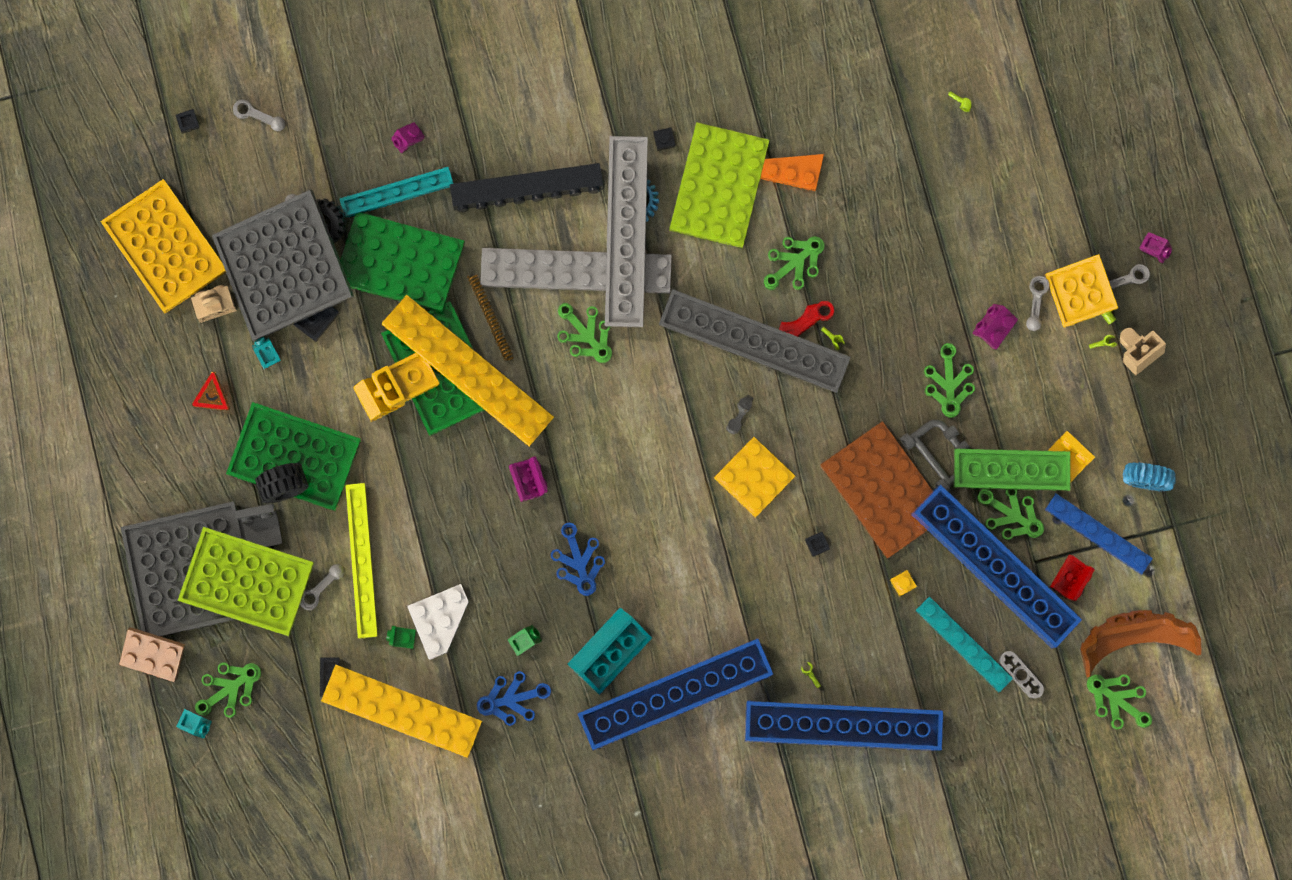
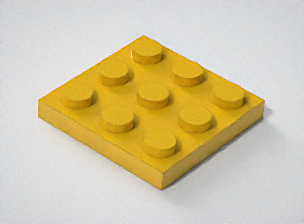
M1099 254L1045 274L1064 328L1119 309Z
M753 437L714 479L756 518L795 478V475Z

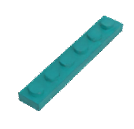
M445 167L340 198L343 212H345V218H348L358 213H365L449 188L450 184H453L449 167Z
M928 597L915 610L998 693L1013 679L931 597Z

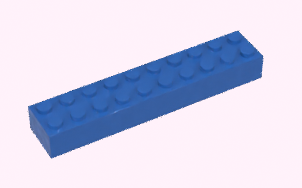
M942 485L937 486L911 514L1050 648H1056L1081 622L1082 619Z
M755 639L580 712L578 716L590 746L594 751L773 676V672L759 639Z
M747 701L744 741L941 751L943 711Z

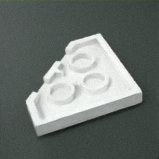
M462 584L407 606L429 660L448 653L469 603Z

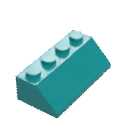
M620 607L567 665L600 695L652 637L632 616Z

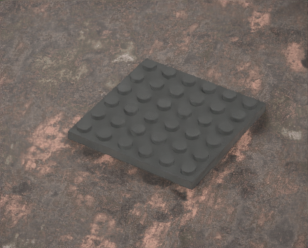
M308 190L212 235L252 341L270 335L354 297L313 190Z
M234 501L120 527L141 631L163 637L236 620L178 601L203 527L242 539L239 521L235 516L237 509Z

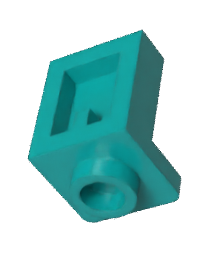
M269 337L259 338L252 345L263 369L281 361Z
M184 709L176 727L204 739L209 732L212 721Z

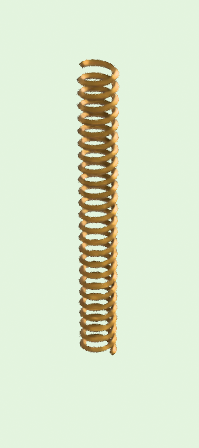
M476 274L472 277L467 276V278L469 279L468 281L471 282V288L473 289V292H475L474 295H476V299H478V302H480L479 305L481 306V309H483L482 312H484V316H486L485 319H487V323H489L488 326H490V329L492 330L491 333H493V336L495 337L494 339L496 340V343H498L497 346L499 347V350H501L500 353H502V357H504L503 360L507 361L513 359V357L507 358L508 356H511L513 353L504 355L510 352L511 350L502 352L510 347L507 346L505 348H502L503 346L508 345V343L500 345L501 343L507 340L504 339L502 341H499L500 339L505 338V336L497 338L498 336L503 335V332L495 335L497 332L502 331V329L494 331L495 329L500 328V325L495 328H492L493 326L499 324V322L491 324L492 322H495L498 319L489 321L490 319L495 318L496 315L487 318L488 316L493 315L495 312L486 314L492 311V308L487 311H484L485 309L490 308L492 305L482 308L483 306L490 304V302L481 304L487 301L488 298L479 301L482 298L487 297V295L479 297L480 295L485 294V291L481 292L480 294H477L478 292L484 290V288L476 290L477 288L482 287V285L474 287L475 285L480 284L481 281L472 284L473 282L479 280V278L471 280L472 278H475L478 275Z

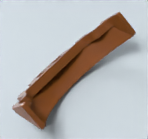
M1139 610L1112 616L1106 619L1104 624L1092 628L1090 635L1081 644L1080 650L1086 678L1091 676L1095 666L1105 656L1133 644L1166 643L1187 649L1197 656L1201 655V637L1194 624L1191 622L1186 623L1175 618L1174 614L1164 612L1162 615L1152 613L1151 610Z

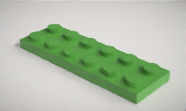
M954 449V488L1069 491L1070 452Z

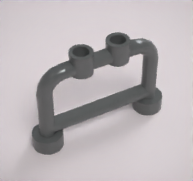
M931 420L911 435L904 434L900 437V440L908 450L914 446L918 448L941 478L935 483V486L942 485L950 492V486L954 484V475L951 477L947 475L920 440V437L933 427H938L955 449L971 448L966 441L960 442L956 436L959 435V432L953 425L948 427L941 420Z

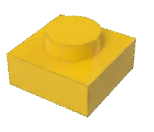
M908 570L890 579L899 597L917 587Z

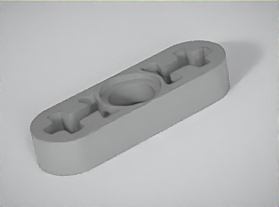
M1011 651L1001 654L999 658L1001 667L1013 678L1023 692L1032 699L1042 696L1044 692L1043 685L1018 656ZM1005 655L1007 657L1011 656L1013 658L1011 662L1014 665H1016L1017 663L1020 665L1019 667L1015 668L1013 672L1010 671V669L1013 667L1010 664L1004 663V661L1006 660L1004 658ZM1020 669L1024 670L1027 674L1026 679L1023 681L1018 680L1016 677V672ZM1030 677L1033 680L1030 684L1039 687L1037 690L1038 694H1031V687L1029 685L1023 686L1024 683L1029 681Z

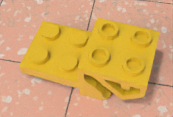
M415 353L389 367L385 366L372 373L371 378L363 379L353 389L369 420L373 422L405 406L406 401L438 386L439 382L429 363Z

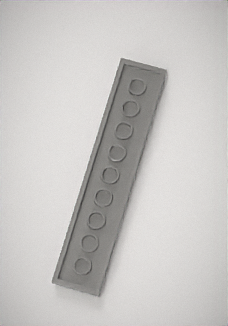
M610 136L605 327H643L648 137Z
M482 248L480 285L482 287L606 291L607 252ZM645 254L644 293H670L671 255Z

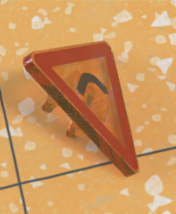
M211 372L192 402L193 407L226 411L230 409L216 372Z

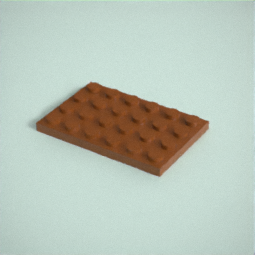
M883 421L820 464V467L886 559L928 531L911 514L933 490Z

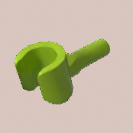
M951 91L948 95L961 103V110L965 112L970 111L972 106L970 99L962 98Z
M825 327L821 329L822 332L830 337L836 350H840L837 343L841 342L845 345L841 335H834Z
M1106 335L1104 340L1089 344L1090 349L1104 345L1115 347L1117 343L1109 344V340L1115 338V336Z
M807 662L810 670L804 671L801 666V671L804 675H808L815 686L819 688L821 685L812 672V664Z

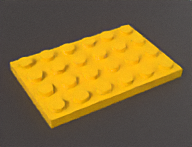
M164 179L100 221L165 314L226 273L223 263Z

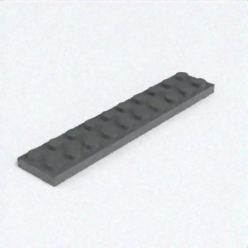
M672 289L659 322V326L835 393L838 392L851 358Z

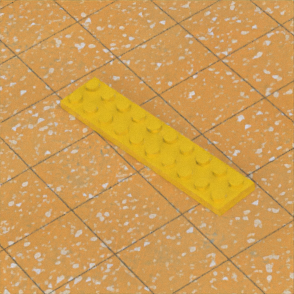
M408 295L402 299L382 322L385 328L529 447L554 418V416Z

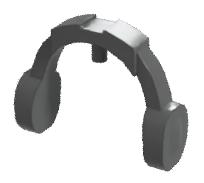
M747 395L746 398L740 399L737 405L739 414L735 419H731L726 427L729 433L737 434L739 432L741 419L752 407L754 400L752 396Z

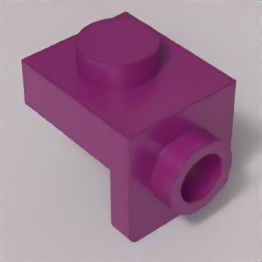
M413 122L397 129L391 140L400 153H404L409 146L422 141L425 136L416 123Z

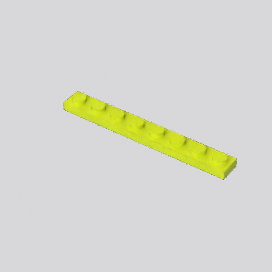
M366 484L346 485L357 633L358 639L378 637Z

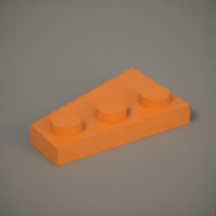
M824 154L765 159L760 179L816 191Z

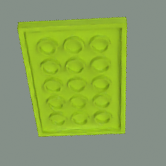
M696 122L669 231L743 248L769 140Z
M203 527L178 601L289 637L314 562Z

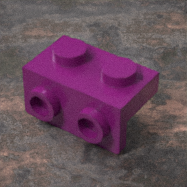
M993 304L988 308L984 318L977 323L973 334L981 337L992 349L997 350L1018 319L1005 306Z
M536 456L509 465L520 502L541 497L548 492L547 482L543 478L541 464L537 461Z

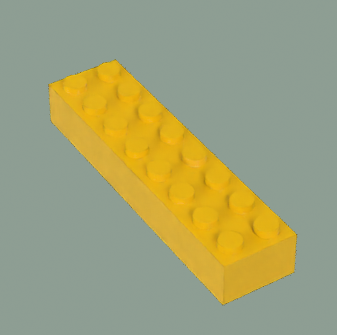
M338 665L334 667L321 702L466 758L469 757L482 723L481 720Z

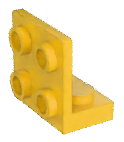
M1068 431L1048 450L1070 452V483L1095 458Z

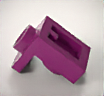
M1148 232L1139 247L1142 252L1157 257L1161 263H1164L1165 259L1169 258L1172 252V247L1167 239Z

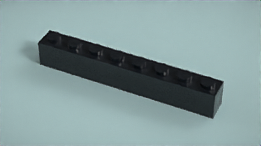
M600 163L454 183L450 184L454 211L466 212L469 211V208L482 210L490 205L502 207L506 206V203L514 202V204H523L526 200L538 202L547 197L559 199L563 197L562 195L568 194L570 196H579L582 192L594 194L603 190Z

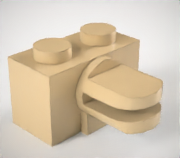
M219 285L211 290L198 292L195 294V297L191 298L200 323L237 311L228 286Z
M1126 328L1120 334L1119 341L1127 350L1124 353L1123 363L1135 375L1139 374L1165 353L1166 343L1154 331H1151L1144 337L1143 335L1140 336L1134 329Z

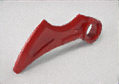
M828 301L808 305L803 315L797 320L781 322L779 330L799 337L817 321L830 320L834 315V307ZM823 306L829 307V315H821L819 312L820 308Z

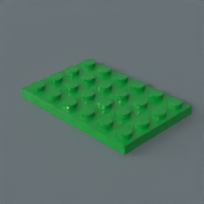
M358 213L355 214L340 261L351 288L397 301H402L408 295L421 307L443 313L465 241L372 215Z
M450 301L445 304L443 313L434 310L427 311L472 348ZM389 330L381 333L395 363L416 353ZM431 365L430 367L439 385L412 398L429 436L485 411Z
M252 402L226 474L256 484L255 479L261 473L271 468L288 463H300L309 487L301 494L294 496V498L336 512L361 438Z

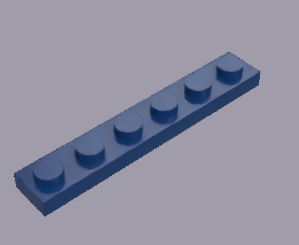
M1057 493L1045 508V511L1140 575L1143 574L1153 559Z

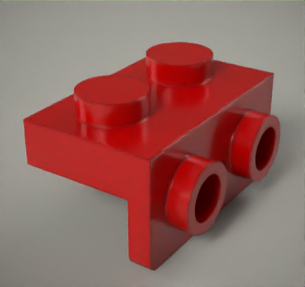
M1069 554L1051 583L1050 588L1065 599L1077 601L1082 595L1087 582L1091 580L1095 569L1085 565L1075 556Z

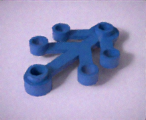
M565 523L562 526L561 533L563 537L568 539L574 559L562 554L558 549L551 552V559L556 562L560 561L578 570L579 577L568 573L565 568H559L556 575L560 580L565 579L577 585L580 594L584 596L592 595L596 590L594 579L600 568L604 566L605 559L602 556L595 557L593 561L594 566L588 576L585 567L594 550L598 548L599 541L596 538H590L587 543L588 546L581 557L575 538L577 528L573 523ZM571 528L573 533L568 535L565 530ZM590 541H596L597 545L595 547H591ZM554 552H558L560 554V557L558 559H555L553 557ZM602 559L603 564L599 566L595 561ZM564 570L566 576L560 577L559 571ZM589 583L590 589L585 590L583 584Z
M518 671L514 674V680L504 697L495 699L500 689L504 688L507 684V680L503 676H499L495 679V685L489 695L483 696L478 700L477 710L485 716L493 714L502 719L506 725L513 726L516 723V717L513 714L507 715L497 708L505 705L522 715L526 721H532L535 718L534 711L526 709L516 702L535 697L546 699L550 696L551 689L549 685L541 683L534 690L515 694L519 685L526 679L525 674ZM522 674L523 680H516V676ZM499 679H504L505 683L504 685L499 686L497 684V681ZM541 688L547 689V693L545 695L540 694ZM485 702L490 703V708L487 710L483 708ZM529 711L532 712V718L527 719L525 714ZM509 716L514 718L511 724L506 721Z

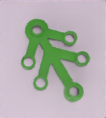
M791 237L784 238L782 245L785 249H791L792 247L804 249L799 254L779 252L777 249H771L768 253L769 260H785L790 262L775 274H768L764 278V287L768 290L776 289L779 280L796 267L792 286L796 290L802 289L804 286V280L802 279L804 260L809 255L810 267L807 269V275L810 278H815L819 272L817 268L818 255L824 250V242L819 237H811L807 241H797ZM785 241H791L792 245L786 246ZM817 243L818 248H812L811 244ZM772 252L777 253V257L772 258L770 254ZM810 269H815V270H816V274H814V275L810 274V273H809V270H810ZM773 278L775 283L770 284L768 279ZM795 281H800L802 285L796 286Z
M568 303L561 304L558 308V315L562 319H568L580 334H568L564 330L560 331L557 335L559 342L589 343L593 349L580 348L578 345H573L570 348V354L573 357L591 356L599 363L608 362L612 357V350L607 345L610 327L603 330L601 325L605 324V320L599 323L601 336L600 343H598L594 338L595 320L598 315L597 308L590 306L587 309L588 324L586 329L573 314L572 306ZM567 307L569 312L563 313L562 309ZM592 309L596 311V314L593 316L589 314V311ZM566 334L567 338L565 340L560 339V335ZM578 348L579 353L573 354L572 350ZM599 351H606V355L600 356Z
M946 343L940 350L945 363V379L931 365L924 369V375L932 378L946 391V398L937 391L936 386L933 384L926 386L925 394L930 397L932 396L942 405L941 410L946 417L953 418L960 413V403L975 391V386L972 383H966L963 386V391L956 398H954V390L967 376L972 375L974 368L970 364L964 365L962 371L953 380L952 358L956 354V348L953 344ZM949 349L951 351V354L946 355L944 353V350ZM969 367L971 369V372L966 373L964 371V368ZM929 368L933 370V374L931 375L927 374L926 370ZM966 386H971L972 391L967 392L965 389ZM932 387L934 393H929L927 388ZM952 405L954 411L950 412L947 407Z
M983 489L978 493L977 499L980 504H989L1006 515V517L997 519L989 518L985 522V527L988 530H994L997 526L1017 522L1024 527L1013 530L1010 528L1004 529L1001 533L1004 540H1010L1015 536L1024 534L1031 538H1037L1043 534L1044 525L1040 520L1036 519L1032 497L1026 496L1021 501L1022 506L1027 511L1028 519H1026L1020 512L1017 489H1013L1014 495H1010L1008 489L1005 490V495L1009 498L1011 509L994 499L993 493L989 489ZM983 494L988 496L987 501L982 500ZM1025 499L1031 501L1029 506L1024 503ZM988 521H993L994 527H989ZM1032 525H1035L1037 527L1036 532H1033L1031 530ZM1005 531H1009L1011 533V537H1005Z
M220 663L218 665V672L220 674L232 673L241 675L235 680L216 678L210 674H205L201 679L205 686L216 685L224 688L207 700H199L195 705L196 712L202 716L208 715L212 710V706L229 694L224 715L228 718L234 717L236 715L235 706L238 689L244 683L245 690L244 695L240 697V703L243 706L251 705L253 683L261 677V670L256 664L250 663L241 668L229 666L227 663ZM223 665L227 666L226 672L221 671ZM254 670V675L249 677L248 671ZM206 677L211 678V682L209 684L205 683ZM248 697L249 703L244 704L243 698ZM201 704L206 705L204 711H201L199 708ZM229 708L233 709L232 715L227 714Z
M1123 674L1118 678L1104 679L1100 675H1093L1087 680V689L1094 694L1096 703L1095 714L1097 717L1103 718L1108 714L1107 708L1103 705V694L1109 698L1112 728L1121 729L1124 725L1123 720L1120 718L1118 706L1132 715L1139 727L1145 728L1150 726L1152 723L1151 715L1147 712H1140L1124 700V698L1131 697L1143 698L1146 695L1144 687L1138 686L1131 690L1113 692L1107 687L1114 685L1127 686L1130 683V677ZM1122 677L1127 679L1126 684L1121 683ZM1094 681H1099V688L1094 687ZM1137 689H1142L1143 694L1141 696L1137 695ZM1099 708L1104 709V715L1098 713ZM1142 716L1147 717V723L1141 721ZM1115 720L1120 721L1119 727L1114 725Z

